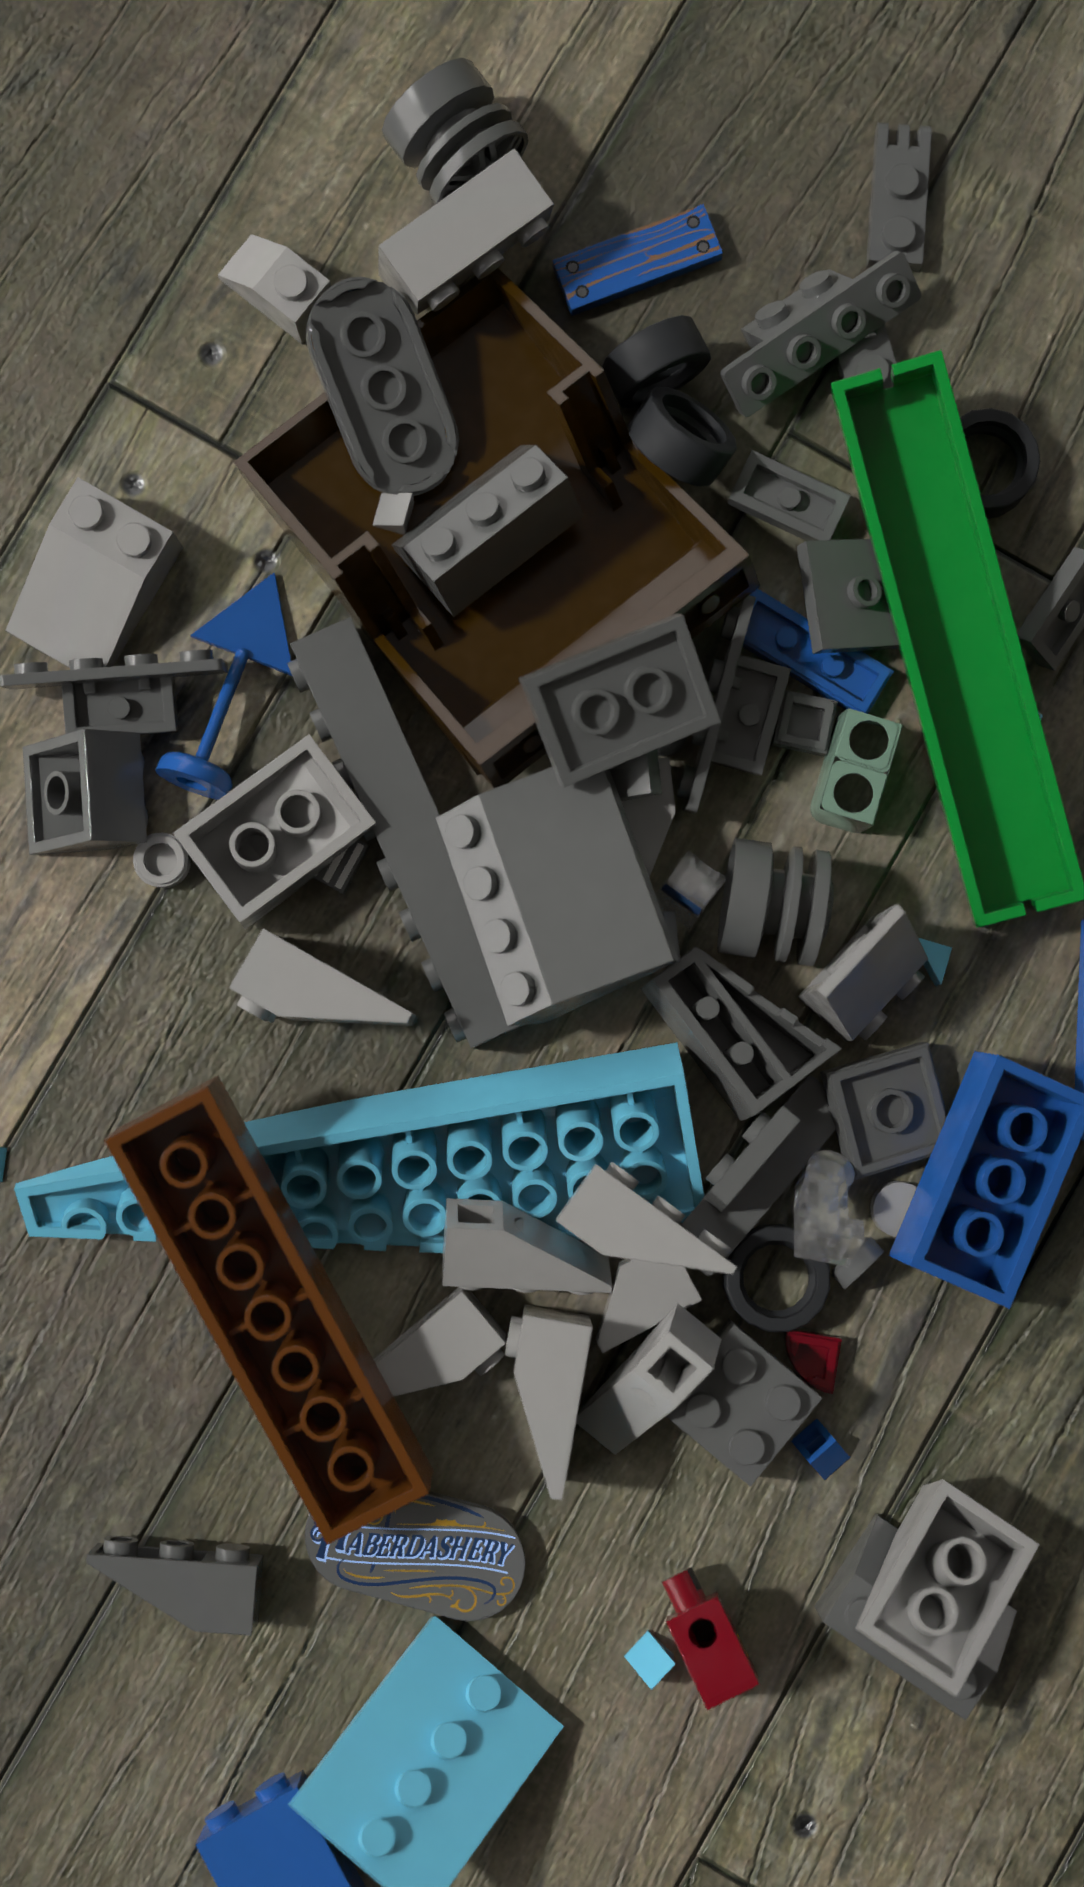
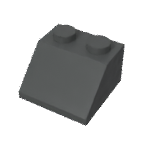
M81 729L23 747L29 855L111 850L147 842L146 827L148 824V813L144 803V757L141 752L140 733Z

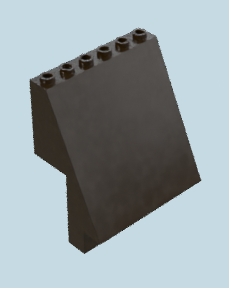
M499 268L480 280L476 276L459 288L460 293L449 304L435 312L430 310L417 320L456 421L459 445L454 463L445 479L432 490L413 496L414 506L406 533L520 445H537L568 477L584 516L455 617L451 615L394 550L392 544L404 535L373 526L382 492L370 486L354 467L325 392L234 461V464L256 497L477 776L481 773L493 788L508 784L547 753L519 680L520 677L676 613L684 616L691 639H693L760 587L750 555L667 473L649 461L635 446L629 436V431L605 371Z

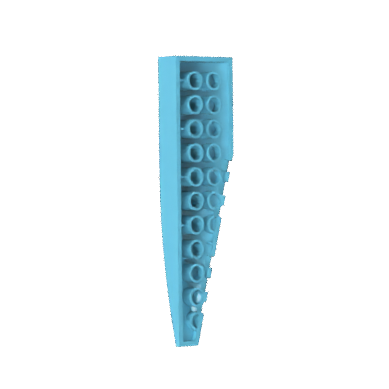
M677 1042L378 1094L244 1122L312 1248L333 1249L337 1243L361 1244L364 1245V1250L386 1251V1245L419 1246V1252L443 1253L447 1198L504 1201L577 1240H582L558 1223L555 1218L594 1164L606 1170L611 1162L615 1163L639 1181L633 1191L652 1204L656 1197L660 1196L686 1215L681 1223L704 1198L685 1076ZM113 1156L18 1182L15 1185V1194L29 1237L102 1240L105 1234H126L133 1236V1241L156 1242L157 1236Z

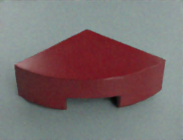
M797 1329L785 1332L786 1352L794 1369L814 1388L833 1394L842 1339L837 1336Z

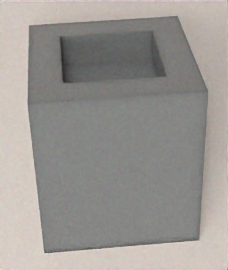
M381 493L373 526L405 535L414 506L413 494L398 493V495Z

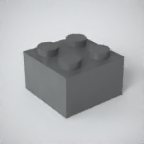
M728 1318L716 1333L722 1340L714 1369L666 1417L751 1487L820 1402L822 1397L814 1388Z

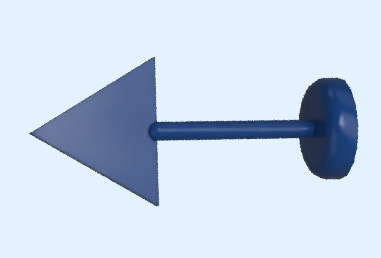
M272 573L190 635L191 638L235 655L196 755L193 756L182 752H167L160 758L157 764L156 773L177 787L217 800L232 790L233 782L229 774L208 760L248 659L292 676L287 665L291 658L275 573Z

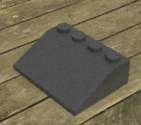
M553 767L478 794L436 817L508 1026L547 1023L679 961L610 769L569 786L562 787L558 783Z

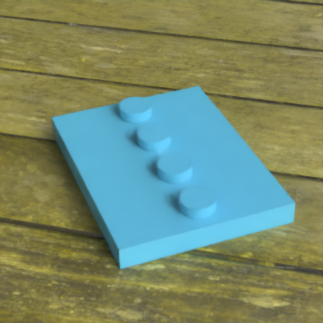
M433 1616L421 1629L298 1790L288 1806L382 1887H449L564 1726L438 1617Z

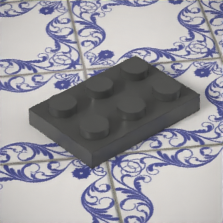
M678 613L519 678L556 778L562 787L574 784L721 722L684 616Z

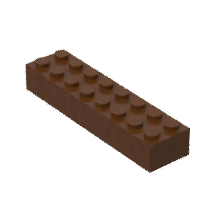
M216 1076L118 1127L104 1141L326 1544L328 1545L429 1494L433 1475L431 1464L220 1077Z

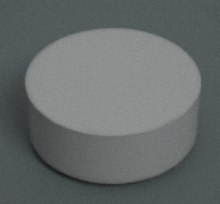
M159 832L148 835L147 842L137 845L133 855V865L137 875L145 883L156 888L166 889L178 885L186 878L191 866V857L175 836Z
M890 1181L881 1185L875 1191L870 1202V1215L874 1224L882 1232L893 1237L897 1236L917 1189L916 1186L904 1181Z

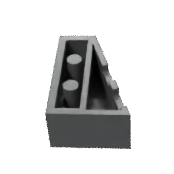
M697 946L680 958L681 962L673 963L641 988L642 992L740 1121L755 1116L842 1049L828 1038L824 1040L797 1021L798 1017L785 1008L780 1009L754 991V986Z

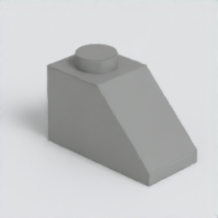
M253 234L250 235L218 274L221 281L301 344L306 340L307 321L314 304L331 287L330 280L291 249Z
M624 1259L618 1262L612 1282V1292L608 1295L596 1335V1341L602 1353L659 1324L677 1304L687 1309L702 1301L685 1267Z

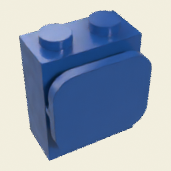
M303 1770L287 1778L284 1772L269 1778L255 1789L256 1797L238 1807L235 1801H229L213 1810L205 1817L206 1825H204L195 1844L218 1887L366 1886L352 1860L288 1806L289 1802L308 1779Z

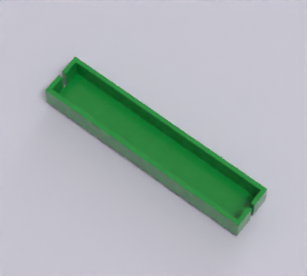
M942 350L892 364L891 380L893 387L884 390L881 368L832 382L831 392L973 925L978 928L1024 916L1026 911L1024 904L1021 902L1026 900L1031 901L1033 910L1037 912L1084 900V882Z

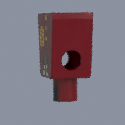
M692 1567L662 1581L664 1589L676 1611L667 1616V1626L707 1711L759 1685L755 1667L718 1592L716 1591L705 1596ZM699 1619H707L710 1621L715 1635L708 1640H699L696 1638L691 1625Z

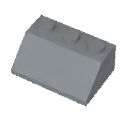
M512 149L379 245V276L387 286L394 288L404 296L417 315L429 306L434 312L438 311L458 296L460 290L457 286L474 274L478 280L488 276L504 262L505 259L502 254L518 242L523 248L527 247L545 234L549 229L546 222L550 220L554 203L517 151Z

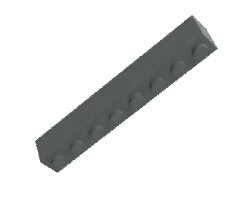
M351 617L290 643L296 659L288 662L287 665L300 693L310 689L318 705V709L309 712L322 742L333 739L341 758L331 762L349 788H355L362 805L376 822V825L365 833L364 837L367 842L375 838L378 839L386 858L377 861V866L389 892L399 888L408 908L400 911L399 915L411 941L414 942L422 938L430 958L421 962L433 991L437 992L444 988L453 1009L444 1012V1015L456 1042L467 1039L470 1047L473 1049L524 1026L507 1025L436 821V817L440 816Z

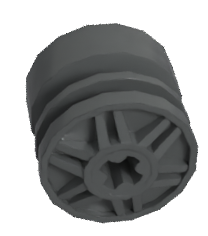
M463 57L449 60L437 66L413 83L395 102L387 114L382 127L384 139L404 165L412 168L419 167L416 174L418 183L424 190H429L431 200L435 205L512 149H515L519 156L522 157L529 142L527 132L520 123L512 121L511 112L507 106L500 103L492 104L494 99L493 88L473 62Z
M735 838L730 851L723 889L717 952L754 958L759 951L763 936L771 935L773 936V950L776 962H786L792 939H797V965L814 966L822 940L826 937L829 929L833 907L834 884L831 876L830 851L816 849L812 854L807 873H803L802 847L793 846L787 856L784 869L780 870L774 869L772 843Z

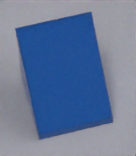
M818 1419L814 1420L791 1441L824 1480L851 1458Z

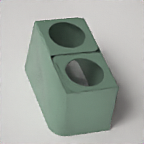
M850 708L839 713L835 720L827 755L824 757L810 805L811 814L817 822L851 833H862L874 825L903 727L902 724ZM861 722L882 727L888 734V747L884 754L876 759H862L850 747V733ZM837 756L841 761H836L833 764L834 758ZM847 774L862 775L872 786V801L861 812L850 813L844 811L837 805L834 799V787L837 781Z

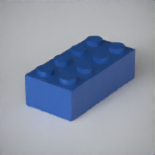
M974 1051L888 1256L1010 1309L1083 1135L1084 1093L1000 1055Z

